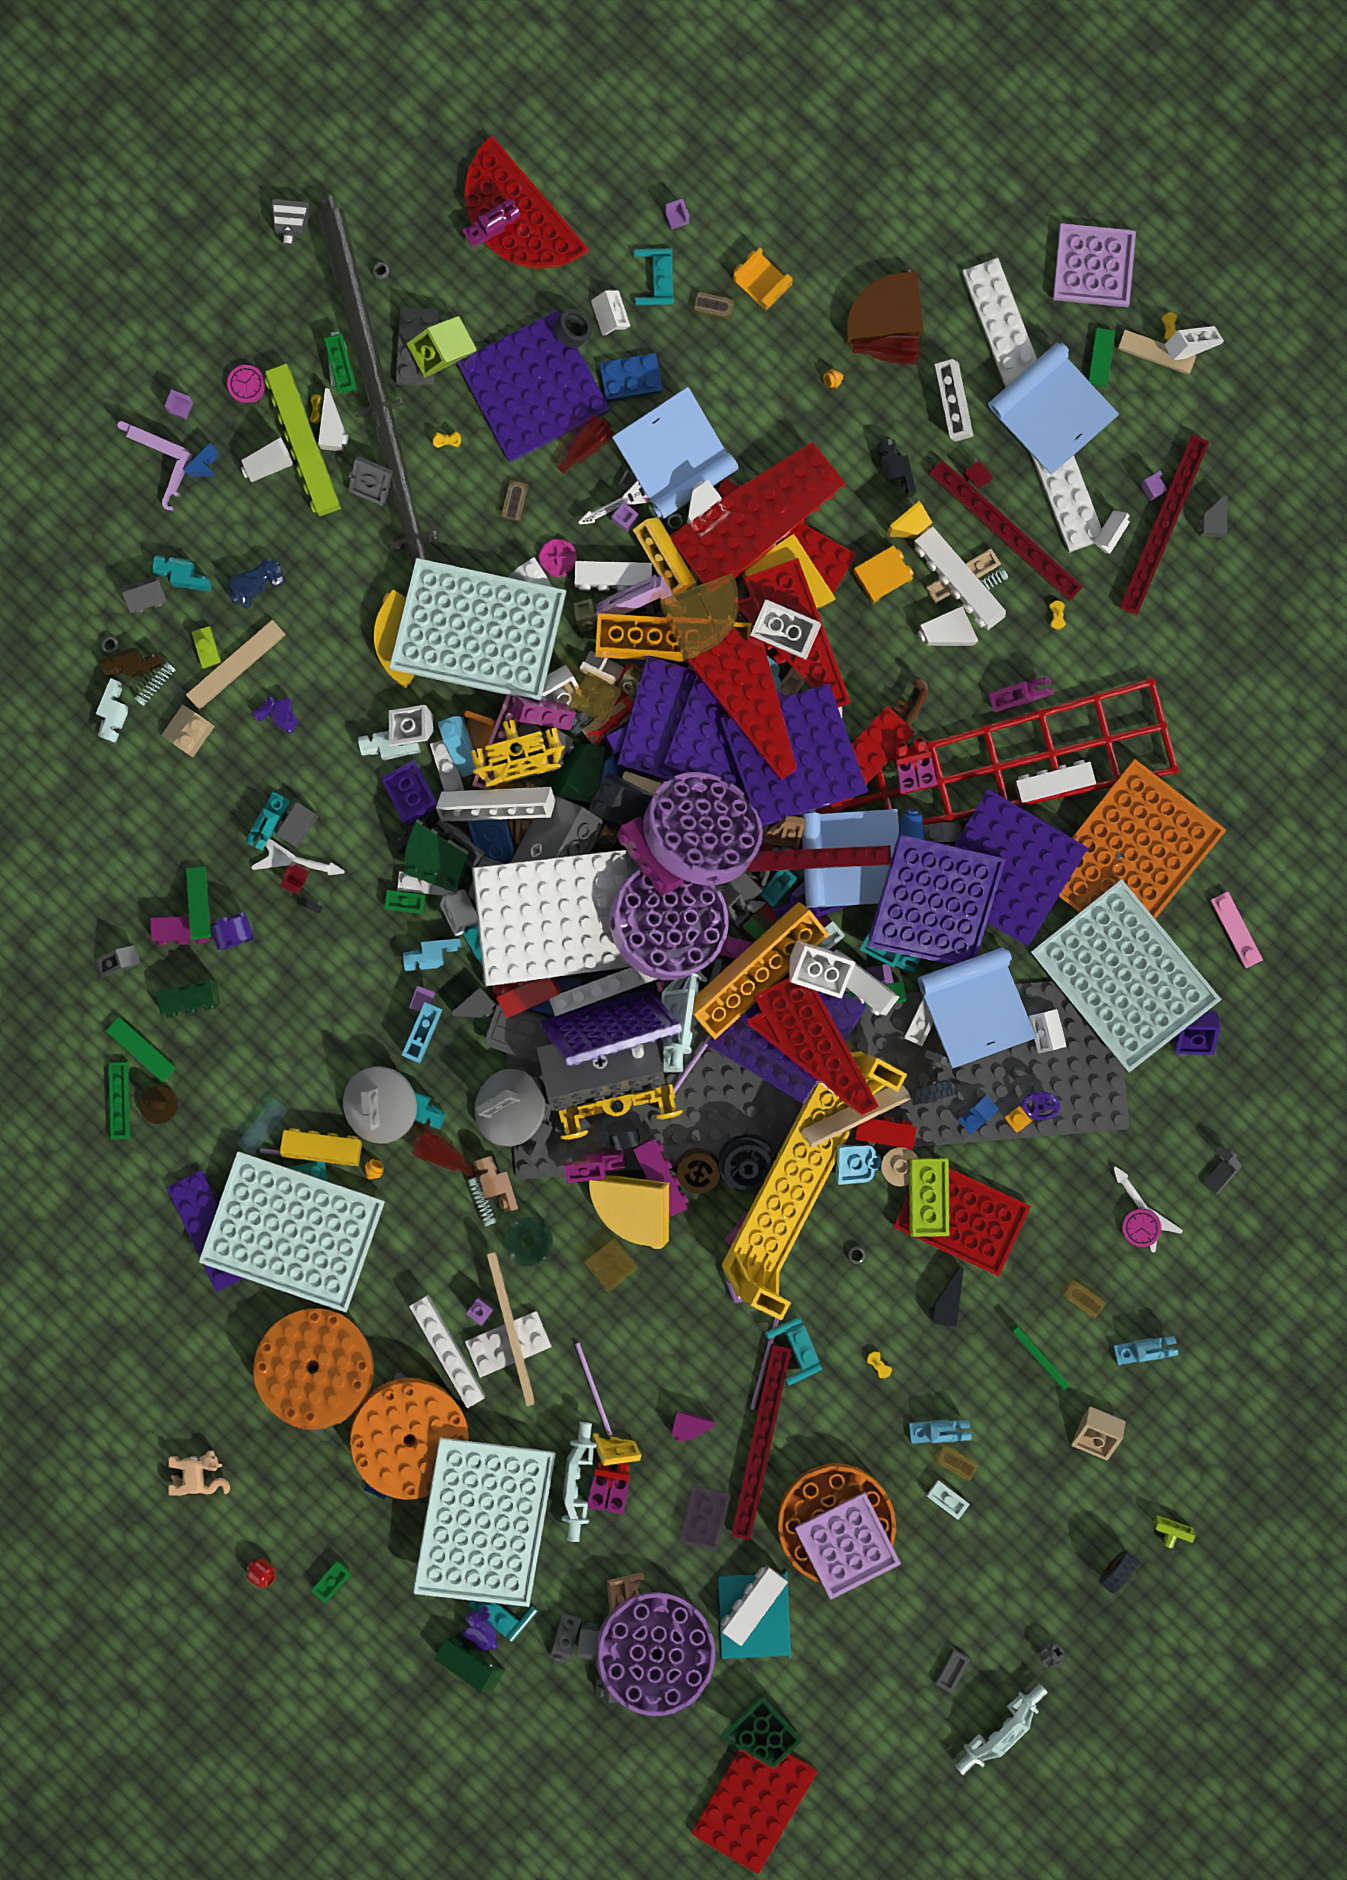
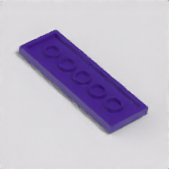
M203 1170L166 1187L199 1257H201L219 1206ZM203 1264L216 1292L244 1279L243 1277Z

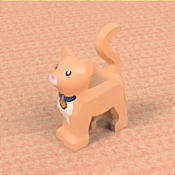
M207 1451L202 1457L191 1456L184 1459H179L178 1456L169 1457V1467L183 1470V1478H180L178 1475L171 1476L174 1485H169V1495H184L188 1493L212 1494L218 1486L223 1487L224 1494L230 1491L229 1482L223 1478L213 1480L209 1486L204 1484L203 1469L216 1471L217 1468L222 1467V1464L218 1463V1458L215 1456L214 1451Z

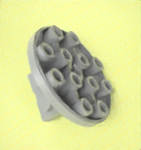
M375 1066L358 1072L349 1081L344 1092L343 1108L349 1125L359 1136L374 1143H389L404 1136L412 1127L416 1117L417 1102L415 1093L404 1076L391 1068Z
M505 1069L488 1078L482 1085L475 1103V1119L479 1130L489 1141L501 1146H516L531 1138L541 1125L545 1112V1097L540 1084L532 1075L518 1069Z

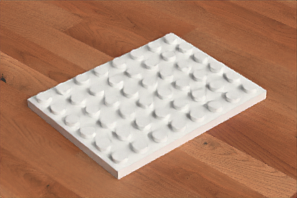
M626 850L472 868L484 982L486 986L632 967L618 951L610 929V909L613 898L619 887L628 879Z

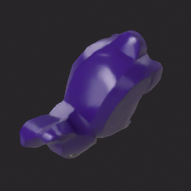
M273 696L265 699L262 707L253 710L256 721H262L270 715L273 723L280 729L286 730L288 734L292 733L294 727L299 724L291 707L292 702L289 696L277 701Z
M484 1606L480 1611L468 1613L466 1616L468 1625L462 1633L464 1637H467L475 1644V1647L480 1652L488 1649L495 1650L498 1647L495 1629L486 1622L491 1617L489 1606Z

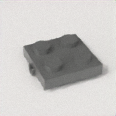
M358 456L355 459L353 470L349 474L351 480L348 492L383 506L389 493L393 471Z

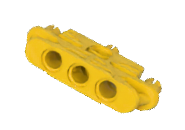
M509 720L511 728H509L507 721L502 723L507 741L485 746L488 752L487 757L490 759L488 760L489 766H486L482 748L477 749L478 757L475 750L470 751L475 770L472 772L478 774L487 783L486 787H493L560 768L561 764H558L565 746L560 744L557 728L551 729L553 737L551 736L550 729L545 731L550 749L546 750L541 731L518 737L515 720ZM515 743L521 746L518 753L511 752V746ZM544 751V753H540V754H536V755H533V756H529L530 754H534V753H537V752ZM525 753V758L511 761L510 756L519 758ZM553 755V763L549 764L547 757ZM508 761L507 763L494 766V764ZM493 772L495 779L491 780L487 773Z

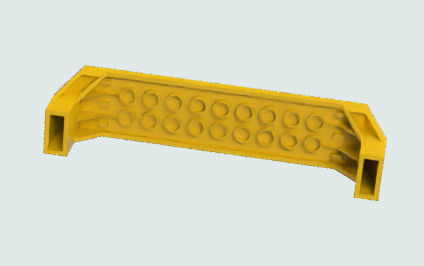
M864 1052L851 1053L873 1095L885 1086L897 1092L899 1091L907 1074ZM819 1082L801 1108L721 1265L737 1297L780 1320L783 1319L791 1302L779 1295V1272L836 1162L837 1145H844L852 1130L851 1128L812 1148L801 1135V1130L849 1107Z

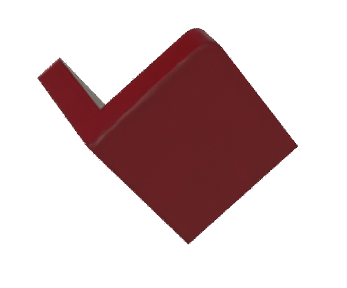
M980 460L963 474V478L967 482L971 480L977 489H981L987 483L989 484L994 478Z
M294 862L291 863L286 869L280 887L295 894L300 893L303 890L310 870Z

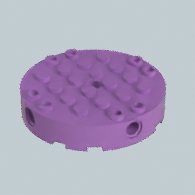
M690 772L676 775L668 782L665 781L658 788L644 815L643 828L645 839L649 849L659 863L679 878L701 885L724 884L739 877L756 856L762 842L761 820L757 810L752 808L749 801L743 796L745 793L731 783L729 785L721 781L720 777L712 774Z
M639 869L623 882L613 898L610 909V929L618 951L633 968L652 978L676 980L693 975L717 957L727 937L728 912L721 892H718L714 885H701L684 880L680 887L662 896L653 887L648 876L644 875L642 870ZM669 917L672 923H670L666 918Z
M649 1592L630 1597L610 1612L598 1634L597 1642H599L596 1666L599 1677L610 1695L620 1704L634 1712L649 1716H663L675 1713L693 1703L700 1696V1693L711 1678L715 1662L713 1635L700 1612L691 1604L676 1596L666 1593ZM658 1648L660 1650L659 1657L653 1659L651 1653L654 1649Z

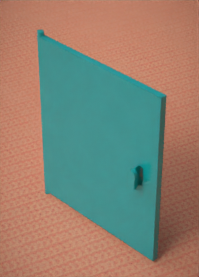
M784 1571V1573H779L788 1582L787 1571ZM756 1575L718 1576L720 1626H722L721 1621L726 1615L729 1616L733 1611L734 1603L738 1599L741 1600L745 1595L744 1590L749 1583L753 1584L757 1578ZM788 1583L742 1646L721 1631L722 1659L788 1656V1658H791Z

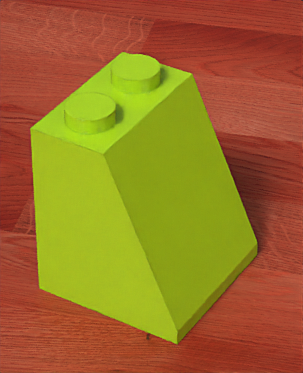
M459 316L427 328L406 343L424 378L457 363L459 360L477 351Z

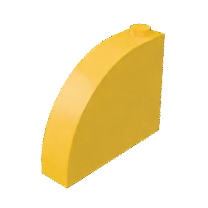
M794 534L779 543L762 559L742 573V576L745 578L799 558L816 608H821L836 600Z
M392 589L391 593L388 592L383 598L382 602L384 604L378 613L375 623L374 643L378 658L387 673L398 684L407 689L415 675L390 669L407 599Z
M605 1175V1179L589 1181L591 1199L596 1212L614 1233L625 1240L651 1246L653 1249H660L669 1241L668 1182Z

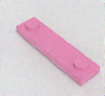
M1229 892L1210 900L1244 969L1262 961L1263 959Z

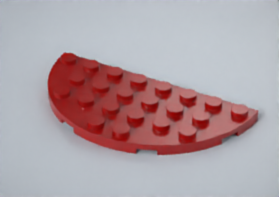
M493 136L487 139L477 151V155L470 165L466 177L465 201L471 224L479 221V216L497 205H501L510 198L513 199L514 206L518 208L521 216L504 226L505 231L483 243L504 260L515 265L534 269L563 266L588 253L589 248Z

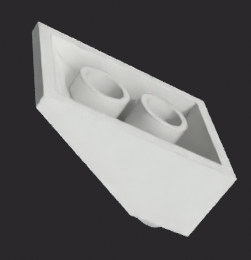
M765 600L751 636L806 660L821 627V623Z

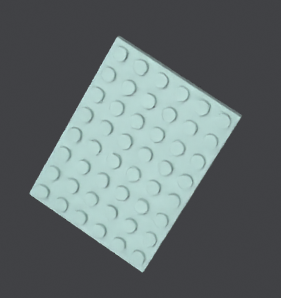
M416 558L390 669L515 697L518 695L541 702L566 590Z
M1120 880L1031 951L1128 1072L1135 1069L1222 1000L1123 880Z
M238 1151L199 1263L347 1312L385 1201Z
M439 1437L413 1593L529 1607L555 1452Z

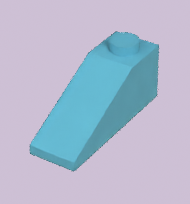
M453 716L438 722L443 741L461 777L474 774L472 771L475 770V766L470 753L474 749L464 717Z
M424 1002L402 1056L418 1063L422 1061L443 1009Z

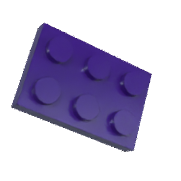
M415 760L381 778L405 825L436 808L437 801Z

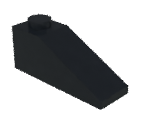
M962 1267L956 1268L935 1300L933 1307H930L929 1319H932L931 1322L933 1324L957 1327L964 1271Z

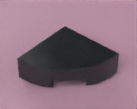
M299 896L296 901L298 905L317 913H321L323 908Z

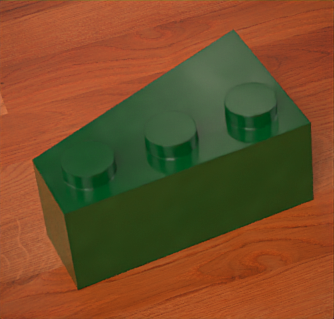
M211 980L201 984H191L185 987L157 992L160 1015H166L167 1018L178 1016V1012L185 1011L186 1014L197 1013L199 1008H204L205 1011L216 1009V1005H221L217 982Z
M458 1638L445 1639L434 1660L480 1693L494 1690L506 1669L480 1655L474 1649L463 1645L464 1643Z

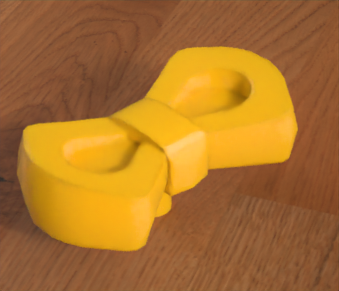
M1167 313L1161 318L1166 330L1164 339L1167 341L1177 332L1175 330L1177 315L1173 313Z
M318 394L313 395L311 398L313 410L310 421L313 423H320L322 418L321 412L323 409H321L323 397Z
M436 432L432 441L437 448L443 445L458 447L461 443V436L458 432H454L451 435H442Z
M1054 601L1049 605L1053 612V620L1050 626L1059 630L1066 625L1063 619L1065 604L1061 601Z
M874 1351L868 1355L867 1363L874 1366L878 1372V1377H889L892 1367L884 1365L881 1361L880 1352Z

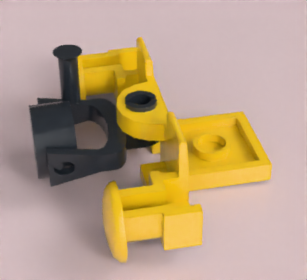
M672 1084L656 1089H646L637 1093L628 1092L624 1093L623 1096L607 1097L605 1100L597 1102L590 1101L577 1107L574 1105L568 1106L565 1110L559 1111L566 1133L561 1135L560 1138L570 1140L585 1136L588 1130L581 1131L579 1118L600 1114L604 1110L610 1116L602 1120L603 1131L598 1133V1140L605 1142L606 1148L612 1147V1151L639 1146L641 1145L640 1140H645L639 1114L634 1111L627 1112L632 1101L633 1106L658 1101L661 1114L655 1115L656 1119L673 1118L682 1114L683 1110H676L673 1099L675 1094ZM620 1103L621 1108L618 1110L615 1109L614 1104ZM620 1119H634L637 1122L638 1130H629L609 1135L607 1126Z

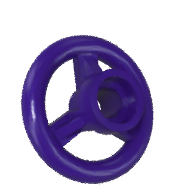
M1037 1091L1024 1097L1022 1109L1032 1119L1049 1120L1058 1115L1060 1102L1050 1093ZM1031 1099L1035 1103L1033 1111H1030L1027 1106ZM1046 1109H1048V1110H1053V1111H1052L1051 1113H1049V1114H1045V1115H1040V1114H1039L1040 1111H1044V1110H1046Z

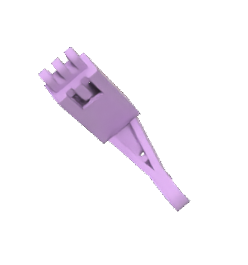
M123 421L118 422V428L128 432L126 437L179 459L175 464L168 488L162 500V505L166 510L174 511L173 507L168 506V501L172 494L177 497L180 496L177 489L185 473L183 469L189 464L193 454L189 453L188 449Z
M654 575L599 602L596 606L595 617L598 619V613L624 615L658 598H661L676 618L684 619L683 616L687 615L688 608L682 609L664 578Z

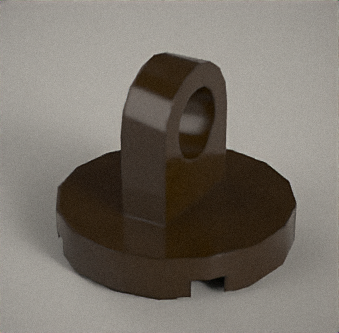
M152 1086L141 1095L139 1110L148 1122L154 1124L166 1123L176 1115L178 1099L170 1088Z

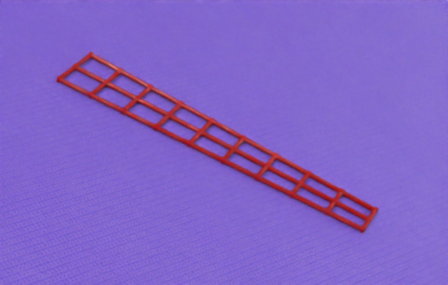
M1149 678L930 741L926 744L931 751L937 785L920 789L917 783V790L901 793L899 788L887 790L881 769L876 774L880 793L853 799L844 809L882 800L884 809L890 810L892 809L891 797L938 786L945 815L922 819L923 825L971 817L976 808L953 813L945 784L993 772L999 795L1008 800L1001 770L1048 758L1052 771L1060 770L1056 756L1104 744L1114 779L1097 782L1094 785L1022 803L1021 799L1011 800L1010 802L1020 807L1112 787L1121 776L1112 742L1157 731L1161 732L1170 767L1151 772L1158 777L1177 774L1179 767L1155 684L1156 681L1154 678ZM1149 687L1158 723L1110 735L1101 700ZM1094 703L1102 737L1054 749L1046 716ZM1039 719L1047 751L999 763L991 732ZM984 735L991 765L943 777L936 748ZM778 822L769 824L768 828H772Z

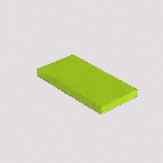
M909 1158L910 1236H949L948 1158Z

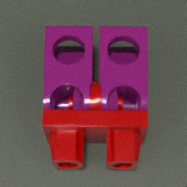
M923 737L915 738L913 740V747L907 748L906 742L903 741L895 744L893 756L897 774V785L901 793L917 790V783L920 789L937 785L931 751Z
M600 1459L598 1467L595 1468L587 1508L604 1511L607 1493L610 1491L607 1512L624 1515L630 1473H628L629 1463H619L617 1471L609 1469L610 1465H603Z

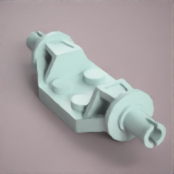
M695 973L682 979L673 980L662 992L661 1002L680 1023L682 1030L674 1035L678 1037V1044L673 1043L672 1037H661L665 1044L664 1049L671 1052L670 1070H681L683 1054H689L692 1050L690 1043L693 1033L690 1032L694 997L698 994V982L701 981V976ZM682 982H686L683 989H678Z
M580 1422L579 1437L577 1440L570 1441V1445L575 1447L566 1460L563 1499L569 1515L562 1516V1520L569 1523L567 1541L579 1542L581 1524L589 1523V1519L586 1518L588 1503L585 1500L577 1499L578 1487L575 1484L576 1479L580 1477L579 1464H592L593 1448L597 1447V1443L590 1441L592 1423ZM588 1448V1456L583 1458L582 1455L585 1449ZM574 1507H582L581 1516L576 1515Z
M1038 1683L1028 1695H1024L1019 1691V1696L1007 1706L1014 1717L1007 1719L1003 1723V1728L999 1732H994L989 1737V1741L978 1734L969 1745L965 1744L964 1748L967 1750V1755L955 1767L964 1775L975 1763L983 1767L985 1766L984 1760L1001 1757L1030 1729L1033 1713H1039L1035 1704L1048 1693L1045 1688Z

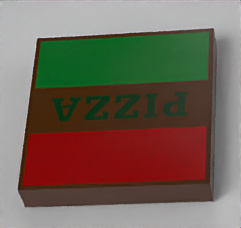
M766 902L741 927L756 941L782 918L776 919L775 914L781 911L774 912L772 906Z

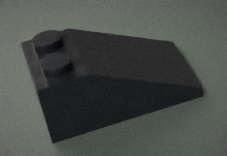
M608 771L588 811L605 820L621 825L638 817H641L644 821L646 809L654 794Z

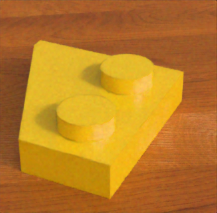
M593 1434L592 1441L597 1443L596 1450L603 1465L640 1461L641 1453L635 1441L621 1440L616 1437H611L608 1440L598 1438L599 1434Z

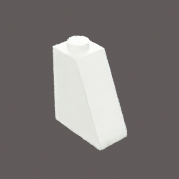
M279 438L243 459L242 463L244 466L241 467L245 478L249 477L251 482L294 464L282 439Z
M963 606L920 625V631H918L921 641H925L927 646H973L978 642Z

